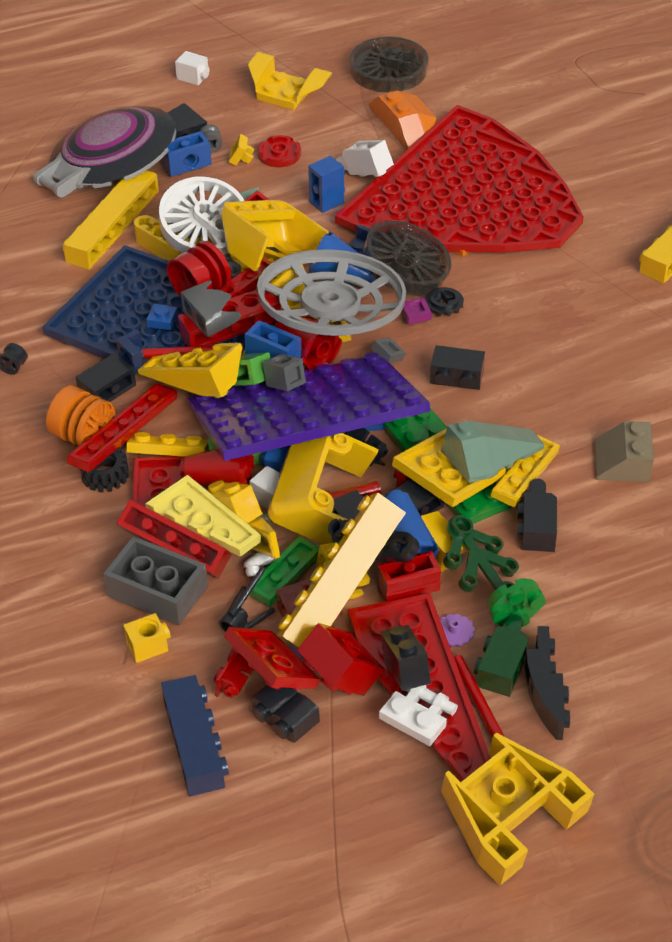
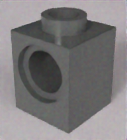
M279 354L263 362L266 385L269 387L289 391L306 383L302 358Z

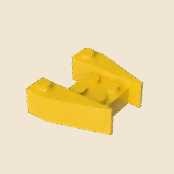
M496 733L493 735L488 753L492 758L462 782L450 771H447L444 776L441 793L475 860L501 886L523 867L528 853V849L511 833L514 828L542 806L567 830L589 811L595 794L571 771Z

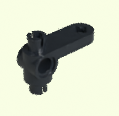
M334 519L330 522L328 532L331 534L333 543L340 542L344 536L341 531L349 520ZM393 531L375 560L391 562L411 561L419 551V542L408 532ZM406 543H407V544H408V547H407V548H403L402 551H401V550H400L401 546H405Z

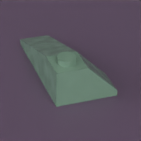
M463 421L447 425L441 451L470 483L496 476L498 470L504 467L507 469L512 467L514 461L530 457L544 449L545 444L531 429L476 421Z

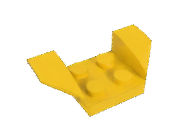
M257 52L248 64L255 84L257 100L295 110L309 93L322 88L332 75V72L314 68L307 79L275 71L274 56Z

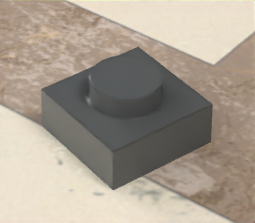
M390 337L375 340L371 346V349L378 353L379 357L385 358L389 363L402 361L406 355V352Z

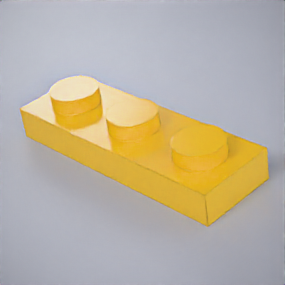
M138 432L127 441V453L186 457L209 450L208 440H202L200 436L176 438L173 434H163L158 437L150 436L146 432Z

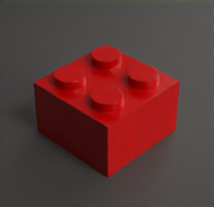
M317 623L297 649L305 658L303 660L304 664L322 676L321 682L332 691L336 689L342 690L348 695L353 693L364 696L385 670L350 632L322 623Z

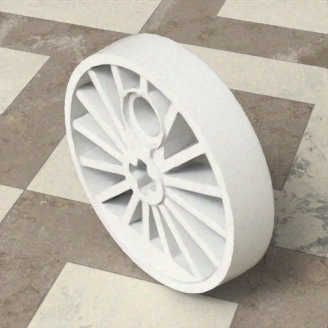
M210 177L183 179L172 185L161 199L159 206L161 232L173 248L184 253L195 246L200 231H202V241H208V236L223 255L229 252L226 245L221 210L225 202L245 200L235 188L221 180ZM198 191H199V199H200V201H198V200L196 199V197H195V194H196ZM204 191H211L208 201L205 200ZM217 194L223 196L215 204H213ZM193 233L190 242L184 241L190 234Z

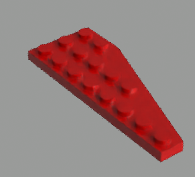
M427 593L348 609V619L354 637L385 668L377 680L390 696L396 691L404 696H407L409 692L401 690L384 663L380 632L390 630L394 626L409 625L426 650L431 684H427L426 688L436 694L442 693L448 696L449 701L458 705L453 716L444 711L441 713V716L447 719L446 727L431 745L457 779L462 782L490 760L491 757L488 754L487 746L431 594ZM422 699L418 701L420 705L428 709L432 706Z

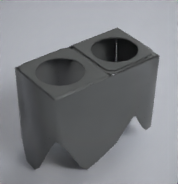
M211 280L181 292L184 313L207 337L235 324L241 317L240 312L222 311L232 295L221 290L206 289L211 284Z

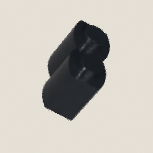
M266 685L251 697L253 715L258 721L266 722L273 726L275 733L281 739L286 738L295 743L320 722L319 708L308 697L297 692L296 689L284 687L274 689Z

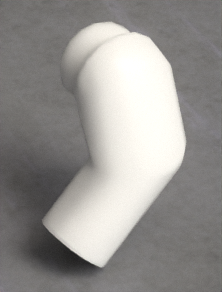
M260 552L254 554L244 562L243 568H246V576L254 577L259 570V566L270 565L275 559Z

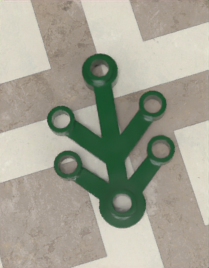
M457 515L447 522L446 530L452 537L450 550L443 559L444 565L450 570H456L462 562V556L460 555L462 544L468 551L465 573L458 581L461 590L472 592L478 584L476 578L478 566L494 590L506 584L507 588L515 585L509 581H502L491 565L500 567L502 574L507 577H512L519 569V564L515 559L498 555L504 546L503 541L499 537L489 536L474 530L472 521L463 515ZM476 542L484 544L485 549L478 547Z

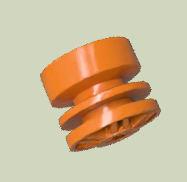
M69 385L57 393L50 404L46 418L47 430L51 435L64 441H70L72 445L79 447L115 417V409L111 402L91 395L88 391L77 386Z

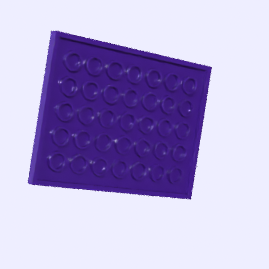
M368 353L359 359L346 358L341 360L340 363L333 365L320 364L316 369H304L306 383L289 391L269 387L266 385L265 380L255 385L232 386L228 390L229 392L220 398L197 394L194 397L188 398L190 409L224 461L431 412L430 402L385 358L379 357L378 353Z

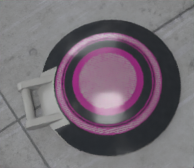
M126 106L94 115L78 124L59 141L51 154L50 163L34 174L33 181L39 186L51 189L55 195L62 198L76 188L82 189L84 185H93L94 188L111 186V181L123 177L125 181L148 170L169 151L168 145L170 142H174L176 137L175 123L167 112L151 106Z

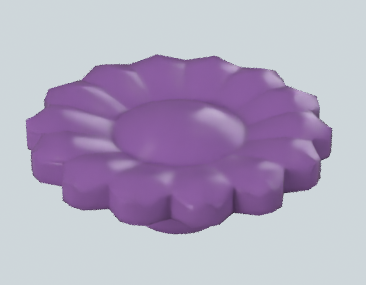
M448 614L446 617L440 618L450 647H461L473 639L475 628L472 621H469L466 616Z

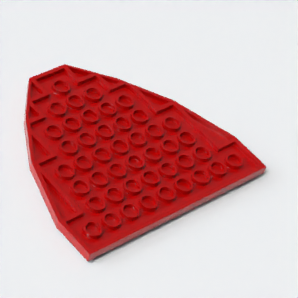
M456 105L394 161V165L386 169L387 172L384 175L378 176L335 215L336 224L355 232L358 225H363L376 231L380 241L443 252H460V250H465V252L500 253L560 248L583 224L584 218L567 184L537 149L495 119Z

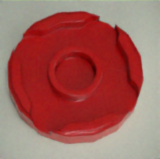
M276 135L268 137L267 141L264 143L263 141L260 142L257 148L259 160L270 167H288L295 164L301 157L300 143L293 141V138L289 136Z

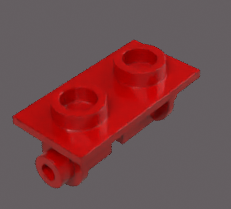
M233 649L229 652L228 662L225 667H219L214 676L213 683L216 684V697L219 696L221 691L229 698L239 695L248 680V676L240 672L243 671L251 675L254 671L249 667V662Z

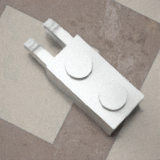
M385 140L358 141L353 146L343 150L342 156L336 159V161L344 166L345 170H348L349 175H359L360 177L384 175L387 172L386 169L394 165Z

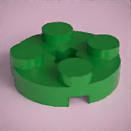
M522 578L514 580L516 585L508 588L506 584L500 586L489 597L487 601L488 612L495 624L504 626L508 616L518 614V616L523 618V627L529 624L530 618L546 604V599L537 582L532 579Z

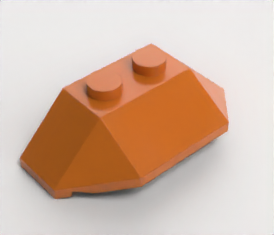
M402 91L389 92L378 96L369 103L371 110L406 150L437 122L435 115L416 95Z

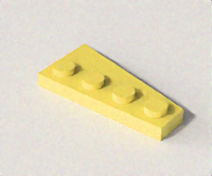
M188 475L146 503V508L240 557L261 542V534Z

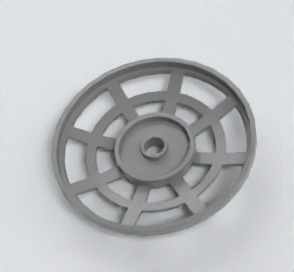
M331 249L298 252L271 263L263 270L259 277L257 295L262 308L271 317L291 328L313 334L340 336L373 331L393 321L405 306L406 289L401 277L383 262L359 253ZM316 262L339 263L336 272L307 274L301 266L302 264ZM350 264L368 269L381 277L369 283L360 277L346 274ZM289 268H292L298 276L289 281L282 289L269 283L277 274ZM334 279V281L313 282V280ZM344 281L356 284L362 288L357 290L353 286L344 283ZM389 282L396 291L398 302L383 304L382 295L378 288ZM300 284L306 286L302 295L291 292ZM265 290L279 296L282 310H275L265 300ZM371 294L375 305L361 304V298ZM287 299L300 302L302 308L291 310L287 304ZM393 310L391 313L384 316L383 318L370 322L373 319H375L381 311ZM358 312H372L362 320L353 317ZM310 315L319 319V321L314 323L299 316ZM330 321H345L349 323L344 325H328Z

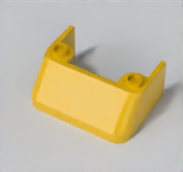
M281 200L225 202L221 210L228 252L232 258L241 261L253 271H258L266 247H275L279 250L280 254L288 256L298 252L316 250L326 234L329 235L328 230L289 203Z
M344 433L291 445L287 451L268 507L269 518L274 523L318 543H333L331 534L328 532L330 522L334 519H348L332 513L334 508L332 496L328 492L317 488L324 463L332 464L361 478L379 449Z

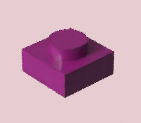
M424 297L405 301L402 313L408 325L431 320L432 312Z

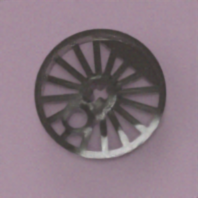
M390 36L377 37L360 43L352 50L350 54V70L355 82L366 89L383 93L397 90L406 91L416 87L425 79L429 58L426 50L412 40Z
M385 221L373 226L366 237L362 250V255L372 257L392 268L404 282L406 294L427 295L430 291L440 288L451 270V258L445 246L425 229L403 221ZM370 271V273L376 279L381 277L380 275ZM389 282L385 284V286L394 290Z

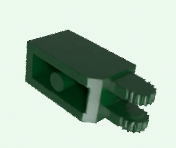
M518 614L508 616L503 627L496 626L493 635L487 636L483 647L485 654L483 658H477L473 672L477 675L479 688L507 697L511 696L525 663L526 647L528 645V639L522 633L524 620Z

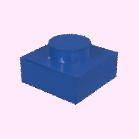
M153 304L146 319L147 327L171 330L178 316L177 307Z

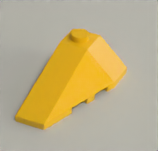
M221 343L214 345L213 350L204 352L200 347L193 349L192 352L186 353L183 356L179 352L155 356L141 366L138 372L140 375L200 396L220 398L225 396L229 392L228 390L237 382L242 346L241 343Z

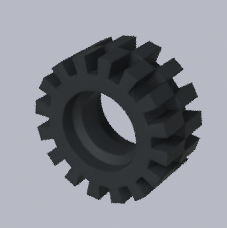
M120 447L90 472L80 469L85 486H90L92 491L98 488V491L102 493L104 489H108V492L113 491L112 487L116 489L121 488L120 483L125 484L127 482L126 478H129L126 453L122 452ZM102 466H112V468L107 470H97V468Z

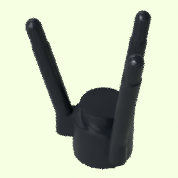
M263 567L258 570L247 588L246 586L241 587L229 609L219 620V625L225 632L228 627L251 629L275 613V608H270L247 623L248 614L241 608L265 572Z

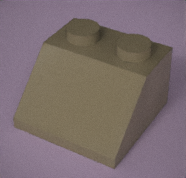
M624 421L595 439L597 480L650 482L654 461L651 422Z

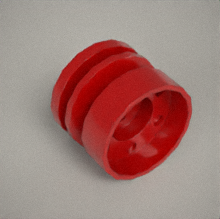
M203 240L188 249L187 252L170 260L167 264L168 278L175 292L180 297L182 291L209 280L212 282L206 289L219 290L231 280V270L228 261L217 246L209 241Z

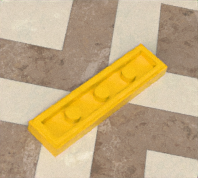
M537 435L545 444L544 449L526 459L516 460L513 466L510 467L492 489L491 497L515 508L524 497V492H528L530 489V481L535 478L538 479L558 454L560 445Z

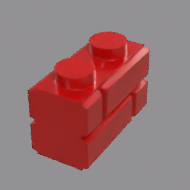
M432 551L416 555L408 562L390 561L378 564V586L385 602L440 591L441 569Z

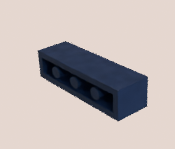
M196 675L162 682L163 701L189 797L225 788L224 776L229 775L225 756L219 757L218 751L222 750L218 732L212 733L211 727L215 726L211 708L206 709L204 703H208L205 686H199Z

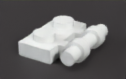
M426 685L406 690L409 692L407 696L396 691L379 711V719L431 746L446 727L447 719L442 717L441 713L444 711L453 716L458 705L449 701L448 696L442 693L436 694L427 689ZM422 699L432 706L428 709L420 705L418 701Z

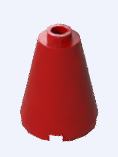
M299 316L305 320L318 323V320L306 316ZM276 320V328L301 338V358L306 368L311 370L316 369L318 365L325 362L330 364L338 355L342 345V339L339 336L300 331Z
M213 449L186 456L184 462L180 463L181 478L188 475L204 487H208L217 481H223L224 483L238 482L239 484L250 485V480L254 478L251 477L252 469H255L254 454L224 461L218 450Z

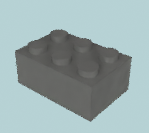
M135 536L130 539L103 574L107 596L147 613H156L158 617L177 625L181 624L208 587L206 564Z

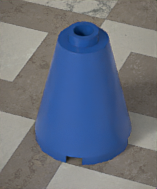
M330 231L329 235L326 234L316 249H332L358 253ZM311 263L309 273L336 272L339 263ZM350 264L346 274L360 277L369 283L374 282L378 275L368 269ZM344 281V283L358 286L356 284Z
M401 490L388 492L385 498L406 512L394 531L408 532L418 540L419 551L417 555L432 551L436 557L439 552L438 545L409 494ZM406 543L405 546H401L400 550L402 551L403 548H407L408 544Z

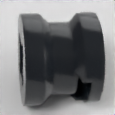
M9 343L4 348V353L0 354V369L7 374L15 375L18 373L20 365L26 362L28 355L20 345Z

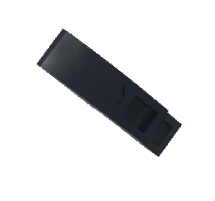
M537 626L536 649H526L525 677L533 706L545 727L556 740H563L564 728L570 727V710H564V703L568 704L569 686L563 685V673H556V661H550V656L555 655V638H550L549 626Z

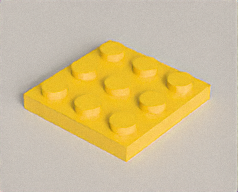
M446 429L395 456L392 466L451 507H454L500 480L505 475L506 468L498 470V474L492 478L468 483L441 451Z

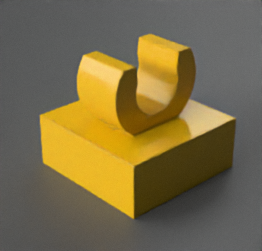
M242 134L238 136L230 148L229 163L237 166L240 160L248 164L254 157L252 155L254 148L247 145L248 137Z

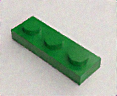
M299 536L279 558L275 559L265 569L250 596L271 607L316 562L319 547Z

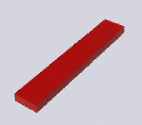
M156 383L67 456V464L90 472L177 399L178 391Z

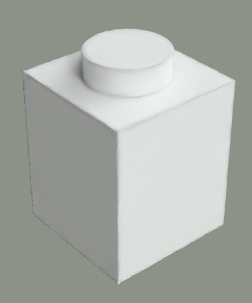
M185 51L175 61L178 80L199 85L209 75L208 59L205 56Z
M266 466L250 480V485L258 504L267 509L280 475L279 472L269 466Z

